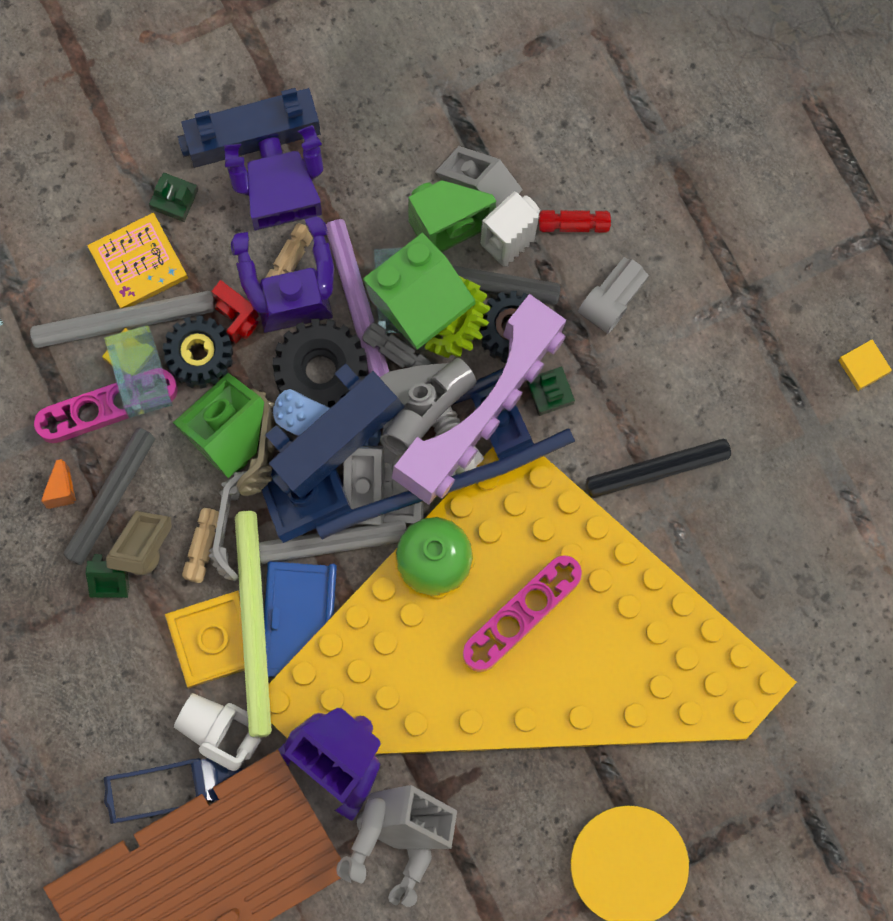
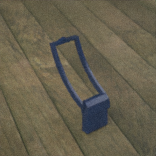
M196 758L155 768L104 777V803L109 811L110 824L168 814L179 808L174 807L116 819L110 780L144 775L191 764L196 797L203 794L208 803L214 802V800H219L213 787L242 771V768L240 766L238 770L232 771L209 758L202 760Z

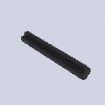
M719 439L590 476L586 479V488L590 497L596 498L728 460L732 455L731 448L727 439Z

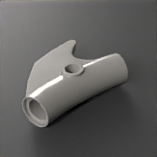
M455 358L450 363L420 365L390 371L381 376L382 381L405 406L384 425L383 434L380 439L382 445L392 454L402 457L417 437L422 439L437 419L461 396L476 385L477 381L470 367L460 358Z

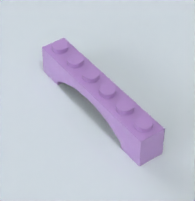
M529 294L507 322L503 334L509 340L507 363L489 396L469 417L449 431L425 441L417 437L395 464L392 479L428 505H430L436 495L442 499L455 482V479L451 477L459 466L465 469L477 454L478 450L474 446L480 438L483 437L488 440L498 427L500 421L496 419L504 408L510 411L522 395V392L518 390L525 380L532 383L544 366L541 360L545 354L550 352L553 355L561 346L566 337L562 334L566 319Z

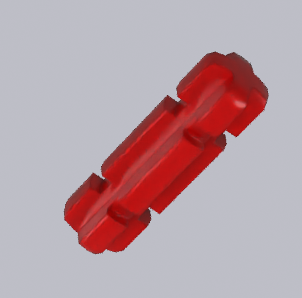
M542 210L539 213V230L541 232H554V229H559L560 232H589V229H594V232L607 233L611 227L609 211H595V214H590V211L560 210V214H555V210Z

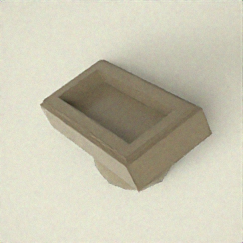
M135 511L106 557L107 568L127 571L135 575H147L155 570L160 559L159 548L172 528L171 517Z

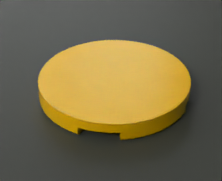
M620 806L600 813L584 826L572 848L570 872L574 888L581 900L593 913L603 920L655 921L667 914L681 898L688 880L689 859L682 837L667 819L647 808Z

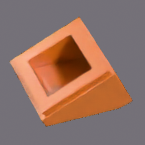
M62 459L56 460L42 497V503L47 509L74 504V501H76L70 468Z

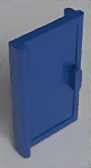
M268 562L264 608L268 677H276L334 615L336 564L325 566Z

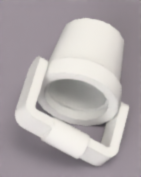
M193 693L186 701L174 724L175 729L200 745L199 752L203 756L232 771L238 770L244 760H249L261 742L260 737H251L247 733L237 749L236 758L218 749L233 719L248 727L247 711L232 703L223 706Z

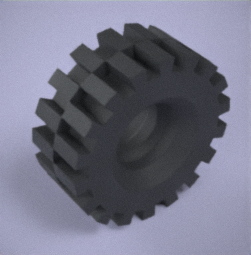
M311 319L312 325L305 326L301 322L296 325L294 333L288 330L283 335L284 342L282 344L278 342L275 349L276 357H273V374L279 394L284 390L292 389L331 408L349 392L348 388L335 374L326 383L311 381L306 374L308 363L315 357H327L334 363L336 371L346 363L362 381L368 373L366 352L361 347V341L356 334L352 336L350 328L344 324L339 328L334 320L327 319V324H320L319 319Z

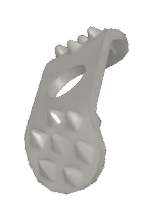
M247 471L235 472L232 479H228L227 482L221 484L223 490L219 493L222 499L213 548L209 549L211 553L209 554L210 560L214 562L213 566L219 571L218 574L234 582L239 577L229 567V554L227 549L223 548L231 500H238L240 496L236 484Z

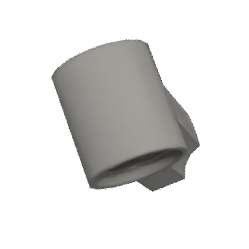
M623 257L600 287L597 285L581 304L578 313L606 334H609L621 320L627 310L626 306L648 280L649 275L636 261Z

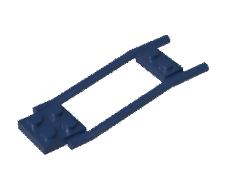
M504 368L476 380V385L452 405L472 399L477 409L496 386ZM515 404L510 411L504 408L496 418L500 423L490 437L499 460L451 476L455 479V482L447 493L506 474L575 442V439L570 429L567 428L534 444L517 405ZM272 469L271 477L276 474L274 469ZM337 469L332 471L302 499L293 491L286 495L273 479L261 490L277 535L283 543L315 528L323 540L355 524L423 502V500L408 490L352 509Z

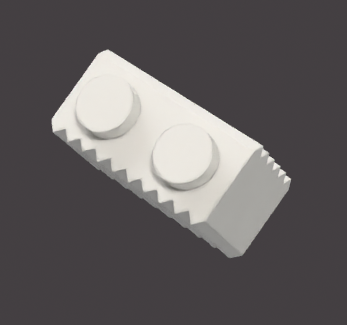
M514 191L482 220L480 243L503 267H508L509 262L514 261V257H519V252H524V248L529 247L530 242L535 241L538 214L540 213L537 204L530 197L524 196L522 198Z

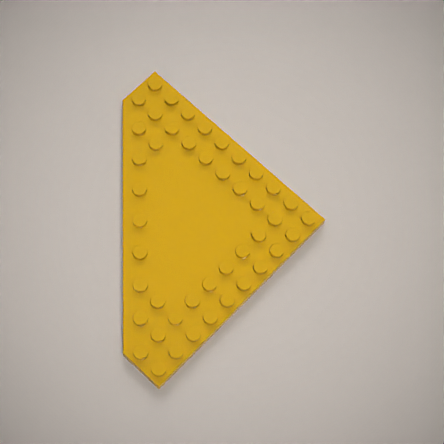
M494 447L483 456L484 459L476 468L499 460ZM543 456L506 474L448 493L426 517H439L452 521L463 529L471 543L473 560L469 575L460 587L435 596L416 592L401 577L397 567L396 548L269 683L271 724L286 738H288L293 729L313 714H327L336 708H341L353 718L361 715L371 721L373 725L372 734L381 743L375 755L498 749H541L548 747H591L598 745H641L673 742L746 740L797 681ZM558 556H570L577 560L582 571L581 580L577 587L499 662L484 672L473 671L466 665L463 658L466 642L541 570ZM560 566L555 567L558 573L550 584H548L545 577L540 581L551 589L555 597L560 593L554 589L562 580L565 579L569 583L573 581L570 576L573 569L570 566L565 569ZM539 590L530 591L525 597L527 607L533 611L544 609L548 602L546 595ZM507 616L499 620L497 629L502 636L510 638L517 635L520 626L515 618ZM490 630L484 634L490 638L487 644L481 648L476 644L471 647L474 652L471 659L475 663L480 659L485 663L488 662L490 659L487 653L495 644L498 650H502L505 647L495 640Z

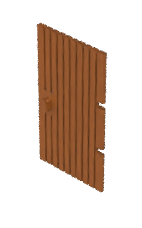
M277 749L214 786L213 790L219 800L209 805L205 796L201 794L134 833L133 835L140 847L130 852L125 841L122 840L43 888L62 921H270L341 879L336 870L341 857L283 756Z

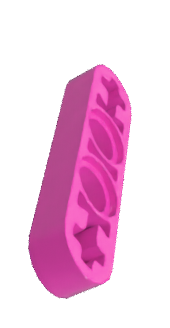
M151 370L47 406L35 416L34 427L44 441L59 443L168 405L176 398L178 392L177 383L173 375L167 370ZM161 379L164 384L170 383L169 386L165 387L166 394L159 396L156 391L146 393L145 396L148 401L142 403V397L136 386L142 385L145 392L155 388L154 381ZM125 390L132 392L135 400L131 407L119 409L114 405V398L117 393ZM86 403H93L99 408L98 416L90 422L82 421L78 417L80 407ZM67 410H70L71 417L77 425L71 428L70 423L65 421L57 425L58 431L55 433H51L49 429H43V427L48 425L47 419L54 416L57 421L68 419L65 414Z
M558 556L541 570L466 642L463 650V658L466 665L473 671L484 672L499 662L577 587L582 575L581 566L578 561L570 556ZM560 566L565 569L570 566L573 569L570 575L573 581L569 583L565 579L562 580L554 589L560 593L555 597L551 589L540 581L545 577L548 584H550L558 573L555 567ZM539 590L546 595L548 602L544 609L533 611L527 607L525 597L530 591ZM507 616L515 618L520 626L517 635L510 638L502 636L497 629L499 620ZM490 630L495 640L505 647L502 650H498L495 644L487 653L490 659L488 662L485 663L480 659L475 663L471 659L474 654L471 647L476 644L481 648L487 644L490 638L484 634Z

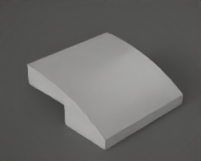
M361 446L344 461V490L352 509L408 491L392 479L394 466L401 457L392 454L384 446ZM424 501L358 524L381 525L383 522L400 520L405 523H416L423 519Z

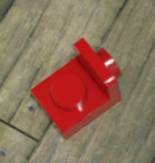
M220 280L211 291L216 302L214 307L229 320L236 317L226 332L229 339L237 344L241 338L247 339L254 332L258 325L257 318L259 315L248 300Z

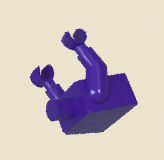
M313 125L298 130L304 139V143L301 144L303 159L298 151L283 153L279 138H267L258 143L261 159L248 162V172L244 165V157H239L238 150L241 144L224 145L225 168L228 169L232 188L237 193L249 196L250 214L254 231L322 215L320 198L312 182L323 172L324 166L319 147L322 146V143L318 139Z
M314 216L305 219V224L314 239L312 253L317 267L316 270L314 268H307L262 279L259 283L255 264L248 254V232L235 234L231 241L233 256H238L236 266L242 289L254 310L260 313L264 333L294 327L301 322L308 324L311 323V319H319L321 321L333 318L329 297L333 293L334 264L329 242L326 243L324 237L328 235L327 226L320 217Z
M336 708L327 714H313L293 729L286 742L278 749L288 767L290 762L293 761L337 798L343 805L334 811L351 821L356 817L370 794L380 769V763L375 754L381 743L372 734L373 725L371 721L361 715L353 718L341 708Z

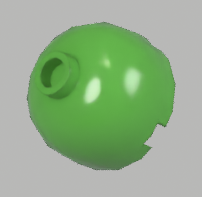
M439 517L424 518L410 525L400 537L396 550L397 567L404 582L416 592L430 596L447 593L460 587L469 575L473 560L471 543L463 529L452 521Z

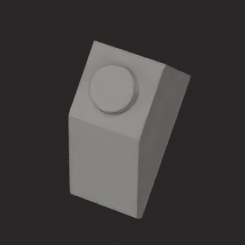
M458 146L435 171L443 181L492 194L497 201L496 207L514 191L519 194L523 190L500 159Z

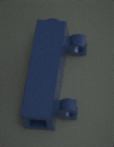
M296 88L281 91L280 96L211 114L209 110L194 114L195 118L181 121L184 134L177 137L183 158L191 156L193 167L196 168L225 160L224 145L241 144L238 153L239 156L260 151L258 143L267 138H279L281 145L302 140L303 136L298 130L310 125L314 126L317 135H321L310 88L296 91Z
M345 363L334 373L349 390L343 398L293 442L277 425L265 434L280 452L269 464L276 471L272 479L286 495L293 491L302 499L405 407L374 371L361 381Z

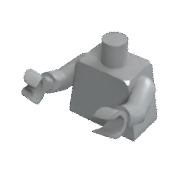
M412 785L370 793L364 811L360 812L357 818L359 833L351 848L354 851L351 858L348 856L343 857L336 868L338 876L351 883V880L362 884L366 879V868L363 863L366 856H370L377 839L393 848L407 849L409 861L402 873L404 878L401 884L396 885L391 890L388 899L392 904L398 905L401 896L405 893L401 904L406 907L415 905L417 894L413 888L416 882L420 883L431 862V849L452 848L457 810Z

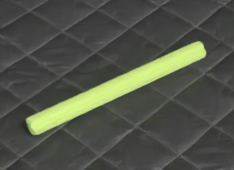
M240 511L235 516L248 730L251 737L261 738L270 735L272 728L258 522L256 512Z

